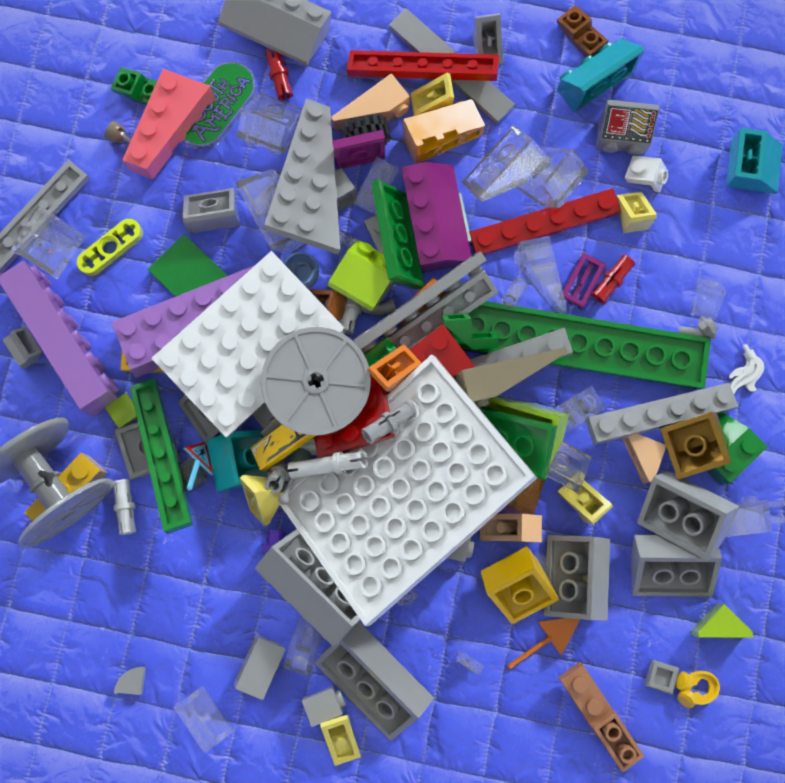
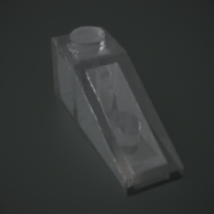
M550 236L519 242L517 251H514L516 266L521 267L522 274L555 313L565 314L567 307Z

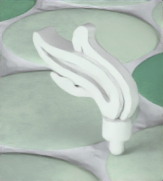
M747 344L743 345L745 351L743 355L747 360L746 366L735 369L729 375V379L735 376L730 382L733 394L743 385L750 392L756 391L755 382L764 371V362L756 356L753 349H749Z

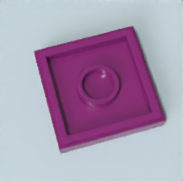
M383 130L332 141L336 169L350 168L385 159V136Z

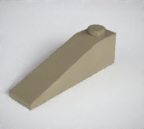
M565 347L465 369L453 378L478 408L490 405L489 401L566 354L567 349Z

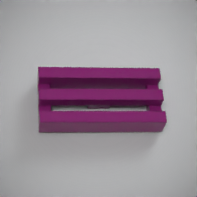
M583 253L559 299L563 301L565 299L569 304H574L582 310L606 264ZM586 260L589 264L571 296L568 292ZM595 265L598 269L580 301L577 297Z

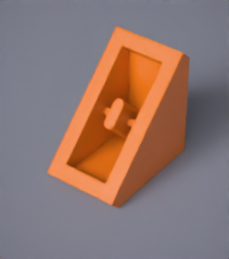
M403 344L370 366L367 371L386 391L391 392L422 363Z

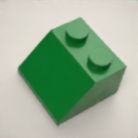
M720 413L718 418L726 437L731 463L708 470L707 472L720 485L731 483L767 446L749 427L725 413Z

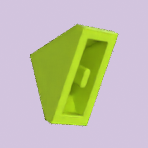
M716 603L693 627L691 636L753 638V632L725 604Z

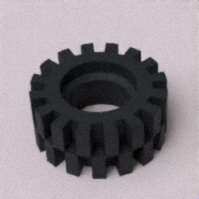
M372 114L371 117L364 115V118L361 119L357 117L355 121L350 120L342 128L344 138L383 130L385 145L391 139L386 118L382 115L376 116V114Z

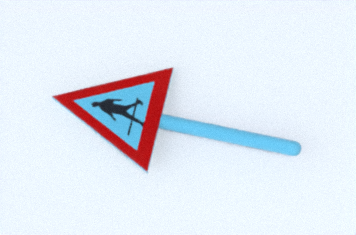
M205 442L184 448L195 459L187 485V490L189 491L193 488L199 465L210 475H213Z

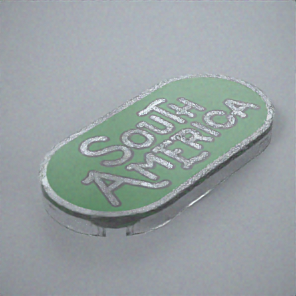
M237 61L222 62L216 65L202 81L203 84L211 87L215 100L210 106L208 105L205 108L199 121L194 123L186 133L187 136L183 142L187 146L202 150V148H212L218 145L253 101L256 95L255 77L253 72L243 63Z

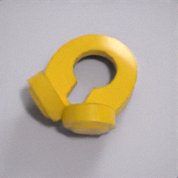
M694 671L690 674L680 672L675 683L676 688L680 690L677 696L678 701L686 708H693L695 704H708L716 699L720 691L718 679L707 671ZM701 679L706 680L709 689L705 695L690 691L692 686L697 685Z

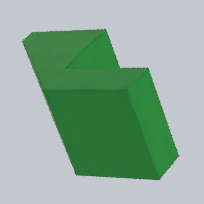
M468 313L441 315L444 325L472 350L499 348V337L494 331L472 333V320Z

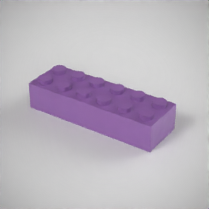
M23 260L1 274V286L79 409L92 416H96L104 411L107 405L119 398L116 392L120 390L111 377L108 378L103 373L106 369L98 356L95 357L89 351L92 348L90 342L84 335L81 336L76 329L79 327L71 314H67L63 309L65 304L61 297L50 288L52 283L45 273H41L36 265L31 267Z
M254 266L111 322L134 376L137 378L159 369L160 367L151 358Z

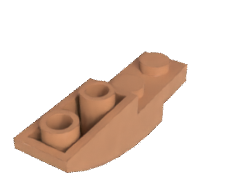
M578 662L558 677L570 695L569 697L622 773L645 757L581 662Z

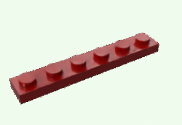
M350 50L346 70L347 75L353 77L386 78L392 74L395 78L436 79L445 73H449L451 80L497 81L499 55Z
M611 188L469 231L474 253L481 252L484 256L619 215L621 208L614 189Z

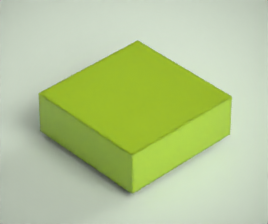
M127 392L105 407L119 429L137 419L133 400Z

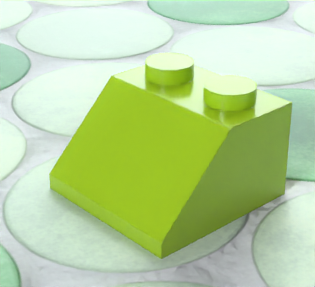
M357 240L346 252L327 286L368 310L373 311L392 289L394 281L388 279L384 254L374 249L370 244Z

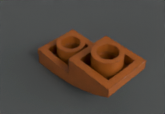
M576 5L557 19V24L585 57L590 55L594 57L600 53L599 51L604 45L609 43V40L592 26V19Z

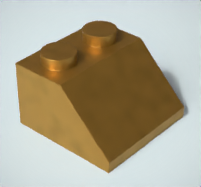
M711 411L660 429L678 480L731 463L726 437L717 412Z

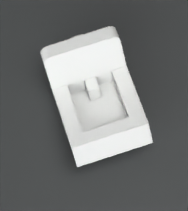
M633 155L625 179L628 183L651 185L655 192H660L663 184L667 182L668 170L661 158Z

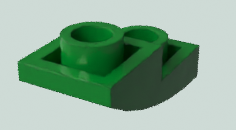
M120 67L111 90L123 97L147 106L157 81L145 78L141 72Z

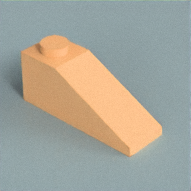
M390 74L331 117L332 128L335 131L342 130L343 126L348 124L350 120L355 121L357 117H360V119L364 118V115H368V117H371L372 114H376V116L382 115L386 118V121H390L394 117L399 118L408 111L410 96L395 77Z

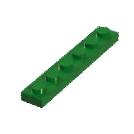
M154 378L130 386L163 531L166 534H170L193 526L158 382Z

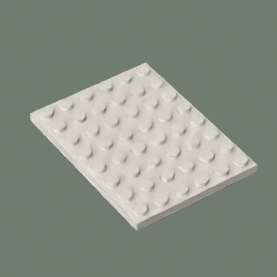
M430 355L387 395L390 412L404 402L409 401L416 409L417 416L399 426L398 431L394 432L395 438L343 453L365 451L367 457L359 458L357 461L368 460L366 468L349 469L341 474L331 472L297 478L293 482L288 494L289 502L285 505L280 504L365 626L373 624L537 479L534 473L434 355Z

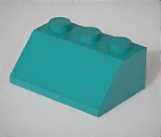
M619 39L615 43L609 42L594 57L592 55L586 57L575 70L569 69L560 76L557 91L575 113L634 73L645 49L641 45L624 39Z

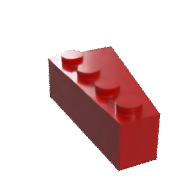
M444 324L409 349L421 363L430 355H434L452 377L462 370L476 367ZM371 377L370 387L378 385L379 383Z

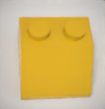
M528 546L480 571L487 595L511 624L559 600L540 562Z

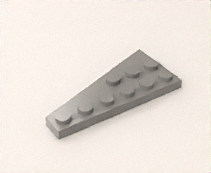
M306 99L263 230L339 255L340 237L330 107Z

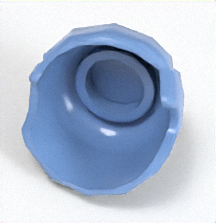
M295 252L286 258L284 265L307 289L313 287L318 280L320 271L317 260L306 252Z

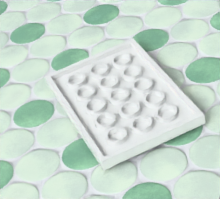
M271 251L151 359L227 438L265 403L261 389L262 369L268 354L282 338L294 331L309 327L329 328L340 333L345 328Z

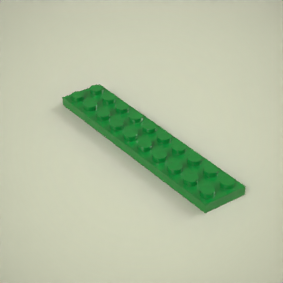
M485 301L468 313L472 320V333L494 331L499 337V348L472 350L451 332L464 351L488 354L565 328L573 354L556 359L548 365L697 390L705 389L711 338L488 301Z

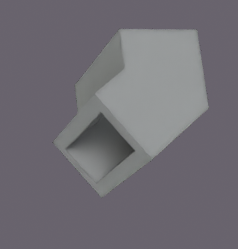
M26 326L11 331L9 336L2 340L17 364L23 369L38 361L42 354L41 349Z

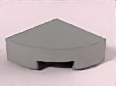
M146 666L136 667L125 672L117 681L114 693L142 695Z

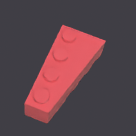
M163 69L123 157V162L127 168L134 173L154 179L172 156V151L178 143H182L185 139L186 133L191 126L199 121L205 108L208 105L210 106L215 100L211 87Z

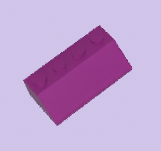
M423 162L401 167L422 273L460 265L471 257L453 165Z

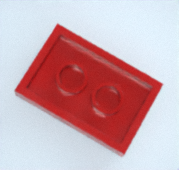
M380 384L370 387L365 406L350 424L333 433L316 435L314 437L317 458L333 456L337 452L347 453L370 445L364 439L361 429L380 419L381 414L384 412H390L386 390ZM388 433L373 444L395 438V434Z

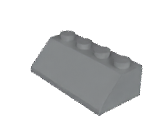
M225 0L218 25L307 66L329 34L332 12L307 0Z
M297 529L273 545L255 567L263 579L269 582L281 594L283 599L288 601L333 647L361 621Z
M360 622L335 647L331 645L314 662L390 741L419 719L434 699L425 687Z

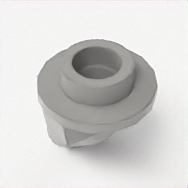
M704 316L699 317L697 328L684 326L679 328V333L711 339L716 338L715 332L718 331L714 321L711 318L706 319Z

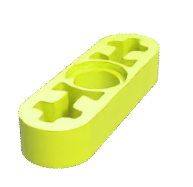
M133 219L121 221L78 256V268L87 276L98 275L142 239L143 230L141 226ZM128 227L134 229L135 234L133 236L127 234L126 229ZM119 235L125 243L122 245L115 236ZM113 241L117 244L115 252L111 254L104 253L103 248L107 242ZM98 251L105 259L102 261L95 252ZM87 259L93 261L95 265L93 268L87 266L85 262Z

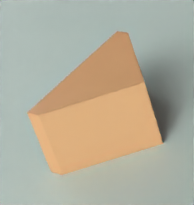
M639 434L622 438L643 484L651 482L657 474L666 445Z

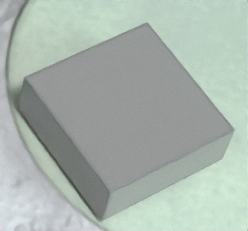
M651 659L644 685L673 694L679 668Z

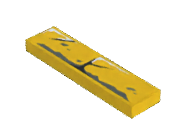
M281 425L250 449L259 469L267 471L316 435L298 433Z

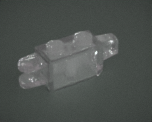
M757 495L741 497V503H734L740 507L731 530L726 537L773 532L772 524L785 523V516L771 518L769 508H781L785 506V500H758Z

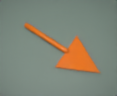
M561 618L538 621L548 637L507 665L508 669H512L550 641L559 654L562 655L580 619Z

